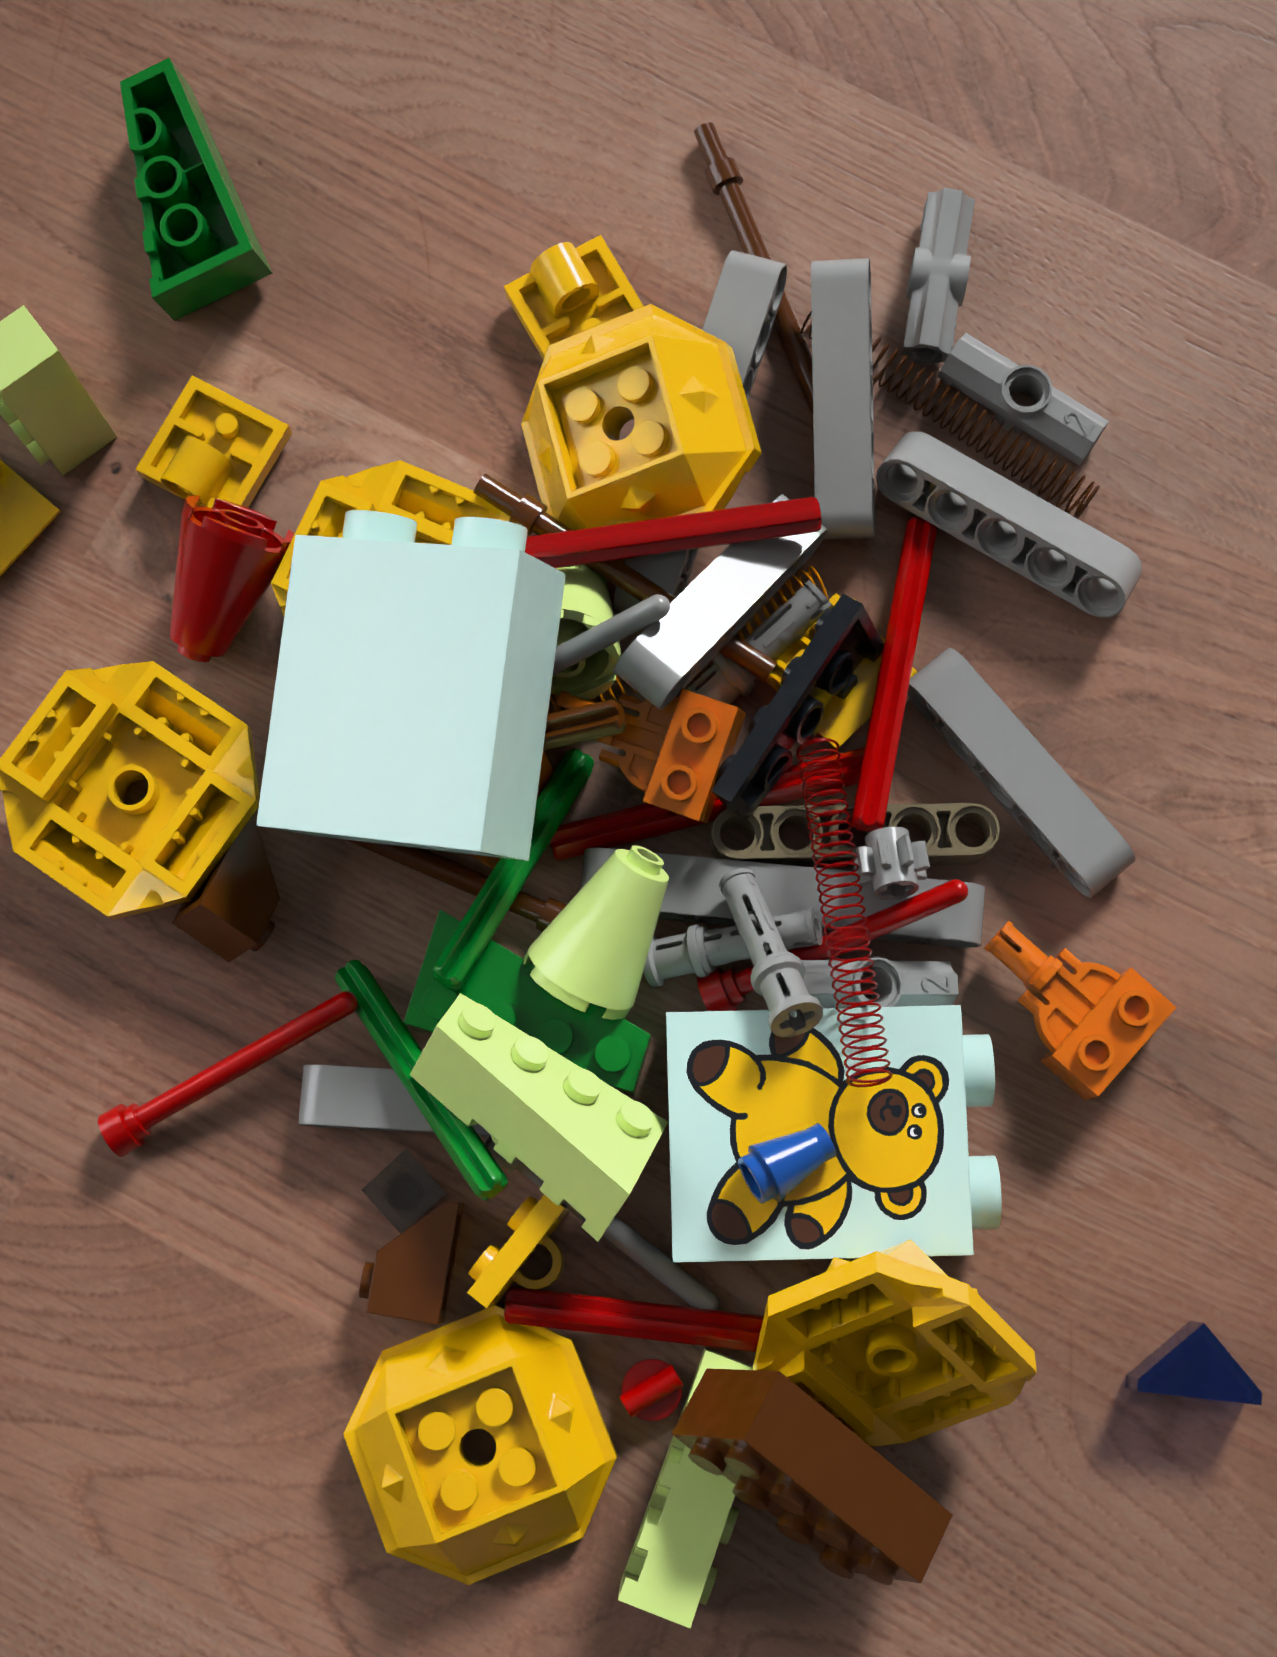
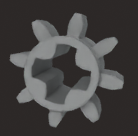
M884 827L870 832L865 837L866 846L856 848L857 859L854 863L859 866L856 873L861 876L857 883L861 886L872 884L875 897L883 900L901 899L917 892L919 889L918 880H925L927 878L926 869L930 868L925 840L911 843L909 831L903 827Z

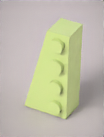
M24 305L1 320L0 415L40 465L51 460L64 476L117 438V436L59 350Z
M461 993L437 1024L410 1073L411 1077L467 1126L477 1124L482 1126L492 1137L495 1144L493 1149L508 1163L512 1164L519 1159L543 1180L544 1183L539 1190L552 1202L559 1206L566 1201L586 1218L581 1227L597 1242L630 1195L668 1124V1121L652 1112L644 1104L624 1095L600 1080L592 1072L574 1064L547 1047L539 1039L527 1035L495 1015L487 1007L477 1004Z
M704 1348L680 1417L707 1368L752 1370L753 1366ZM672 1436L620 1581L618 1600L691 1628L698 1604L706 1606L718 1572L717 1568L711 1566L719 1543L727 1545L730 1540L739 1509L732 1507L735 1497L732 1490L735 1484L725 1476L707 1472L693 1463L688 1457L691 1449L675 1436Z

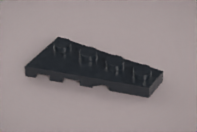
M842 594L833 608H828L821 614L814 627L813 639L801 657L798 656L792 659L784 670L780 689L769 705L762 706L756 712L749 725V735L736 755L732 754L727 757L720 766L716 777V785L712 792L731 812L745 820L748 819L791 766L793 756L789 750L796 742L802 744L813 739L824 725V709L831 698L836 695L844 700L858 683L857 676L853 672L862 660L867 658L875 662L882 654L884 643L862 603Z

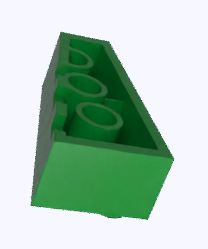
M167 58L120 81L129 147L134 154L137 178H134L137 199L141 202L145 230L142 231L145 253L149 256L152 278L149 279L152 299L176 321L273 273L193 90L172 60Z

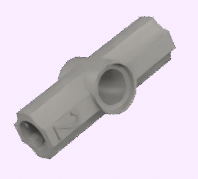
M943 188L940 191L928 192L927 200L925 201L920 228L919 248L915 247L906 298H910V305L901 354L904 356L908 355L913 362L916 360L917 363L928 365L945 362L953 348L958 306H962L970 268L971 256L966 254L975 199L965 195L962 190Z
M966 332L952 348L938 373L939 379L943 378L944 382L949 385L952 384V387L994 412L999 424L1005 421L1002 426L1004 429L1009 431L1011 427H1014L1012 431L1014 433L1026 432L1079 466L1086 459L1109 422L1054 388L1049 376L1041 368L1033 365L1019 366ZM1024 392L1033 398L1035 405L1030 407L1020 406L1012 400L1010 394Z
M881 957L869 958L875 962L869 969L876 972V976L871 980L878 983L877 988L873 992H877L880 995L874 1003H878L882 1007L954 1005L955 999L959 995L958 974L954 973L950 961H889ZM801 960L805 967L803 980L810 996L816 997L821 1003L822 1008H835L837 1001L833 998L835 990L832 988V982L834 979L830 976L832 968L828 965L829 960ZM832 960L831 964L835 967L842 961ZM850 962L837 969H861L871 965V962ZM834 970L833 976L837 978L845 972H838ZM852 973L843 976L839 980H860L862 974L869 978L873 975V973ZM836 981L835 987L838 989L848 983ZM860 983L845 987L842 991H861ZM838 992L836 997L840 1000L850 994ZM864 994L847 998L843 1001L864 1002L868 1001L869 999H867L864 996ZM872 994L870 1000L876 998L877 995ZM842 1003L838 1004V1008H847L849 1006H852ZM864 1005V1006H859V1007H855V1008H861V1007H879V1006H875V1005Z

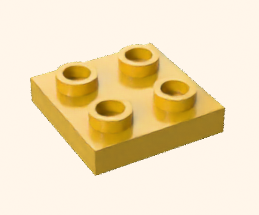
M601 235L576 248L570 242L559 243L548 248L533 261L529 273L504 286L505 296L543 360L549 345L644 307Z
M192 375L135 470L141 478L184 500L192 495L201 496L198 506L212 508L215 498L248 508L291 437L292 431L288 424Z
M543 1195L539 1201L534 1197L528 1196L507 1223V1226L515 1232L502 1249L497 1245H490L468 1272V1275L476 1280V1282L467 1293L485 1308H489L499 1302L514 1281L527 1289H540L555 1282L563 1270L564 1256L561 1247L550 1235L568 1214L569 1210L562 1204L557 1206L546 1195ZM541 1244L551 1252L553 1259L552 1268L544 1278L532 1279L525 1275L521 1266L533 1253L536 1245Z

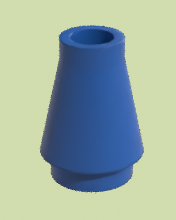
M817 1123L802 1131L750 1145L748 1147L749 1153L738 1159V1165L748 1188L761 1204L771 1199L780 1202L822 1164L834 1158L836 1150L826 1130Z

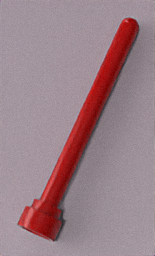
M953 879L867 916L868 920L863 926L869 929V933L864 937L872 941L964 901L968 896L966 883L959 879ZM862 918L843 927L861 924L865 919ZM862 928L843 930L832 936L839 938L854 937L864 934L866 930ZM823 935L821 945L788 950V952L799 957L800 960H827L830 958L827 955L829 947L825 944L826 935ZM831 938L828 939L830 945L839 941ZM864 939L848 940L833 947L855 948L868 941ZM830 949L831 956L840 952L838 950ZM754 965L737 973L733 968L723 971L718 967L715 972H710L709 976H697L698 989L707 1010L738 1011V1004L746 1001V994L755 991L751 984V974Z
M343 991L141 1106L133 1103L127 1107L119 1104L98 1116V1126L106 1144L119 1157H123L143 1146L145 1143L144 1138L151 1134L152 1126L352 1014L358 1006L357 997L352 992Z

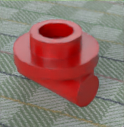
M644 1359L635 1363L625 1374L621 1388L622 1395L619 1397L631 1418L636 1416L645 1421H658L671 1415L677 1408L684 1385L672 1364L669 1365L667 1362L659 1359Z

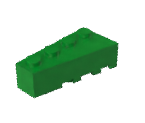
M441 909L439 910L403 1022L407 1027L431 1036L437 1024L461 993L477 1004L487 1007L495 1015L527 1035L539 1039L547 1047L574 1064L592 1072L600 1080L621 1093L632 1097L635 1096L651 1043V1034L624 1018L615 1020L602 1018L607 1008L590 1003L586 1012H583L562 1002L548 993L530 976L535 965L531 963L524 965L523 958L491 939L461 988L451 990L438 983L432 977L433 966L461 921Z

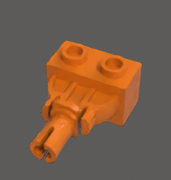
M683 688L680 696H676L662 710H659L647 699L642 701L625 694L621 695L618 702H621L625 708L639 712V715L635 717L625 713L626 729L622 733L593 739L625 751V755L621 756L601 749L600 761L619 767L625 778L635 788L645 793L643 802L700 822L708 823L717 798L712 789L716 785L718 770L725 759L733 753L746 713L739 707ZM562 691L555 704L566 709H573L594 704V702L571 695L567 691Z
M1009 920L984 947L987 952H991L1024 982L1023 986L1027 988V991L1018 998V1001L1034 1015V1024L1038 1036L1049 1050L1041 1062L1084 1101L1098 1097L1177 1008L1132 967L1119 974L1102 964L1081 962L1066 948L1061 950L1055 958L1051 955L1048 957L1018 931Z

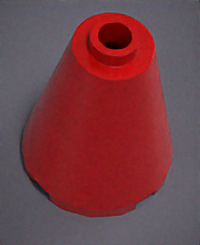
M192 495L186 497L181 512L169 636L173 642L178 644L177 651L181 655L194 661L206 663L210 662L211 657H222L225 655L270 586L294 533L288 529L285 538L274 532L277 521L264 514L215 498L212 508L198 506L201 496Z

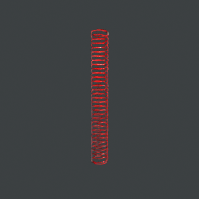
M815 738L802 743L796 749V754L799 760L798 768L801 770L800 778L803 781L801 788L804 790L803 798L806 801L804 808L807 810L806 819L809 821L807 828L810 831L809 839L812 841L811 850L814 852L812 859L815 862L814 870L817 873L815 880L819 883L817 891L820 893L819 902L822 904L820 912L824 915L822 917V923L825 925L823 933L827 936L825 944L829 947L827 955L831 958L828 965L832 968L830 976L834 979L832 982V988L835 990L833 998L837 1001L835 1004V1009L839 1012L837 1021L841 1024L838 1031L843 1035L840 1038V1042L845 1046L842 1049V1054L846 1057L844 1066L848 1068L845 1076L847 1077L846 1082L850 1086L872 1087L886 1083L892 1078L893 1073L884 1070L891 1062L887 1059H879L886 1056L889 1050L880 1047L887 1042V1039L877 1036L882 1034L885 1028L881 1025H875L880 1023L884 1017L880 1014H875L882 1006L874 1003L880 995L877 992H873L877 988L878 983L871 980L876 976V972L869 969L875 962L868 959L873 951L866 948L871 943V940L864 937L869 933V929L863 926L868 919L861 915L865 912L866 908L859 905L863 902L864 897L858 894L862 890V886L857 884L861 876L855 873L859 866L853 863L857 859V855L852 852L856 845L850 842L854 837L849 832L852 824L847 821L851 814L845 811L848 809L849 804L843 801L847 798V793L842 791L846 784L841 781L844 773L840 771L842 763L838 761L841 756L837 751L839 744L830 738ZM833 742L836 744L835 750L821 749L808 753L805 756L800 754L802 749L814 743ZM819 752H832L821 757H808ZM835 753L838 754L836 759H823ZM804 759H807V760H818V761H815V762H812V763H807V762H804L803 760H804ZM834 762L839 764L837 769L819 770L814 773L805 771L810 766H824ZM801 763H804V764H806L807 766H805V767L802 769ZM835 772L841 774L839 779L821 780L816 783L806 781L812 776H825ZM803 773H805V774H807V775H809V776H807V777L804 779V778H803ZM837 782L843 784L841 789L824 790L818 793L808 791L813 786H827ZM804 783H807L810 786L807 787V789H805ZM839 792L844 794V798L841 800L832 799L820 803L809 801L815 796H828ZM806 793H809L812 796L807 799ZM840 802L846 804L843 810H830L822 813L811 811L817 806H830ZM807 803H810L814 806L808 809ZM809 813H811V814H813V815H816V816H814L812 819H810V818H809ZM840 813L848 815L845 820H833L825 823L813 821L819 816H832ZM811 823L818 825L813 830L810 828ZM842 823L849 824V828L846 830L831 831L825 834L815 832L816 829L822 826H834ZM812 833L819 835V837L813 840ZM844 833L851 835V838L846 841H835L827 844L816 842L824 836H837ZM814 843L820 845L821 847L815 850ZM846 843L853 846L849 851H839L830 854L818 852L824 847L839 846ZM815 854H818L823 857L817 861L815 859ZM846 854L854 855V859L849 862L820 863V861L827 857H837ZM817 864L826 866L820 871L817 870ZM848 864L856 866V869L851 872H842L834 875L821 873L830 867H840ZM819 874L826 877L821 882L818 879ZM848 875L858 877L856 881L837 885L823 883L833 877ZM820 885H823V886L829 887V888H827L826 890H824L823 892H821V890H820ZM851 885L859 887V890L854 893L837 896L825 894L834 888ZM822 895L829 897L830 899L823 903ZM851 896L861 898L859 902L841 906L827 905L828 902L837 898ZM824 906L828 908H833L829 910L826 914L823 911ZM860 907L863 909L855 915L840 917L828 915L838 909ZM825 917H829L834 920L827 924L825 922ZM856 917L865 919L863 923L855 926H830L832 923L842 919ZM827 927L837 929L829 935L826 932ZM855 928L866 930L864 934L854 937L839 938L832 936L843 930ZM829 938L839 940L832 945L828 943ZM864 939L868 941L865 945L855 948L833 947L848 940ZM830 949L838 950L840 952L831 956ZM854 950H867L870 952L866 956L855 959L835 958L840 954ZM833 959L836 961H842L835 967H833L831 964ZM850 962H871V965L861 969H837ZM834 970L838 972H845L837 978L833 976ZM852 973H873L871 977L862 980H839L843 976ZM836 981L848 983L838 989L835 987ZM854 984H875L874 987L863 991H842L843 988ZM838 992L850 994L840 1000L836 997ZM856 995H877L876 998L864 1002L843 1001ZM839 1003L852 1005L842 1011L838 1009ZM864 1005L879 1006L876 1010L865 1013L845 1012ZM841 1014L854 1016L844 1022L840 1020ZM868 1016L880 1017L878 1021L872 1023L847 1024V1022L857 1018ZM843 1025L857 1027L846 1033H843L841 1030ZM882 1028L880 1032L874 1034L849 1035L851 1032L860 1029ZM845 1036L850 1038H859L853 1040L848 1044H845L843 1042V1038ZM868 1039L884 1040L882 1043L872 1046H850ZM847 1047L851 1049H862L850 1054L849 1056L845 1053V1049ZM872 1050L886 1051L884 1054L875 1057H852L856 1054ZM848 1059L862 1061L851 1067L847 1065ZM882 1061L888 1063L878 1068H855L859 1065L871 1062ZM850 1070L859 1071L851 1076L848 1075ZM870 1072H885L889 1074L887 1077L875 1080H857L852 1078ZM851 1080V1081L858 1082V1083H872V1084H853V1083H850L849 1081Z

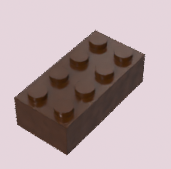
M707 1368L672 1432L673 1436L691 1449L688 1457L693 1463L707 1472L725 1476L735 1484L732 1492L737 1498L756 1509L769 1511L779 1519L776 1527L781 1533L798 1543L810 1544L821 1553L819 1562L831 1572L844 1578L851 1579L854 1573L865 1574L869 1578L885 1585H891L894 1579L922 1583L953 1514L780 1371Z

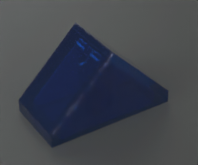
M1189 1321L1126 1375L1125 1388L1139 1392L1262 1405V1392L1206 1324L1202 1322Z

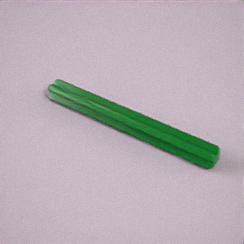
M575 748L566 751L537 798L529 861L500 858L434 964L432 977L435 981L451 990H458L462 987L590 777L594 766V760L590 755L583 754Z
M359 960L348 961L345 967L337 970L335 974L336 983L342 992L349 991L357 997L358 1006L355 1012L474 1194L484 1201L494 1198L497 1193L506 1188L508 1183L506 1175L474 1127L463 1123L410 1076L413 1067L422 1053V1049L367 966L363 965Z

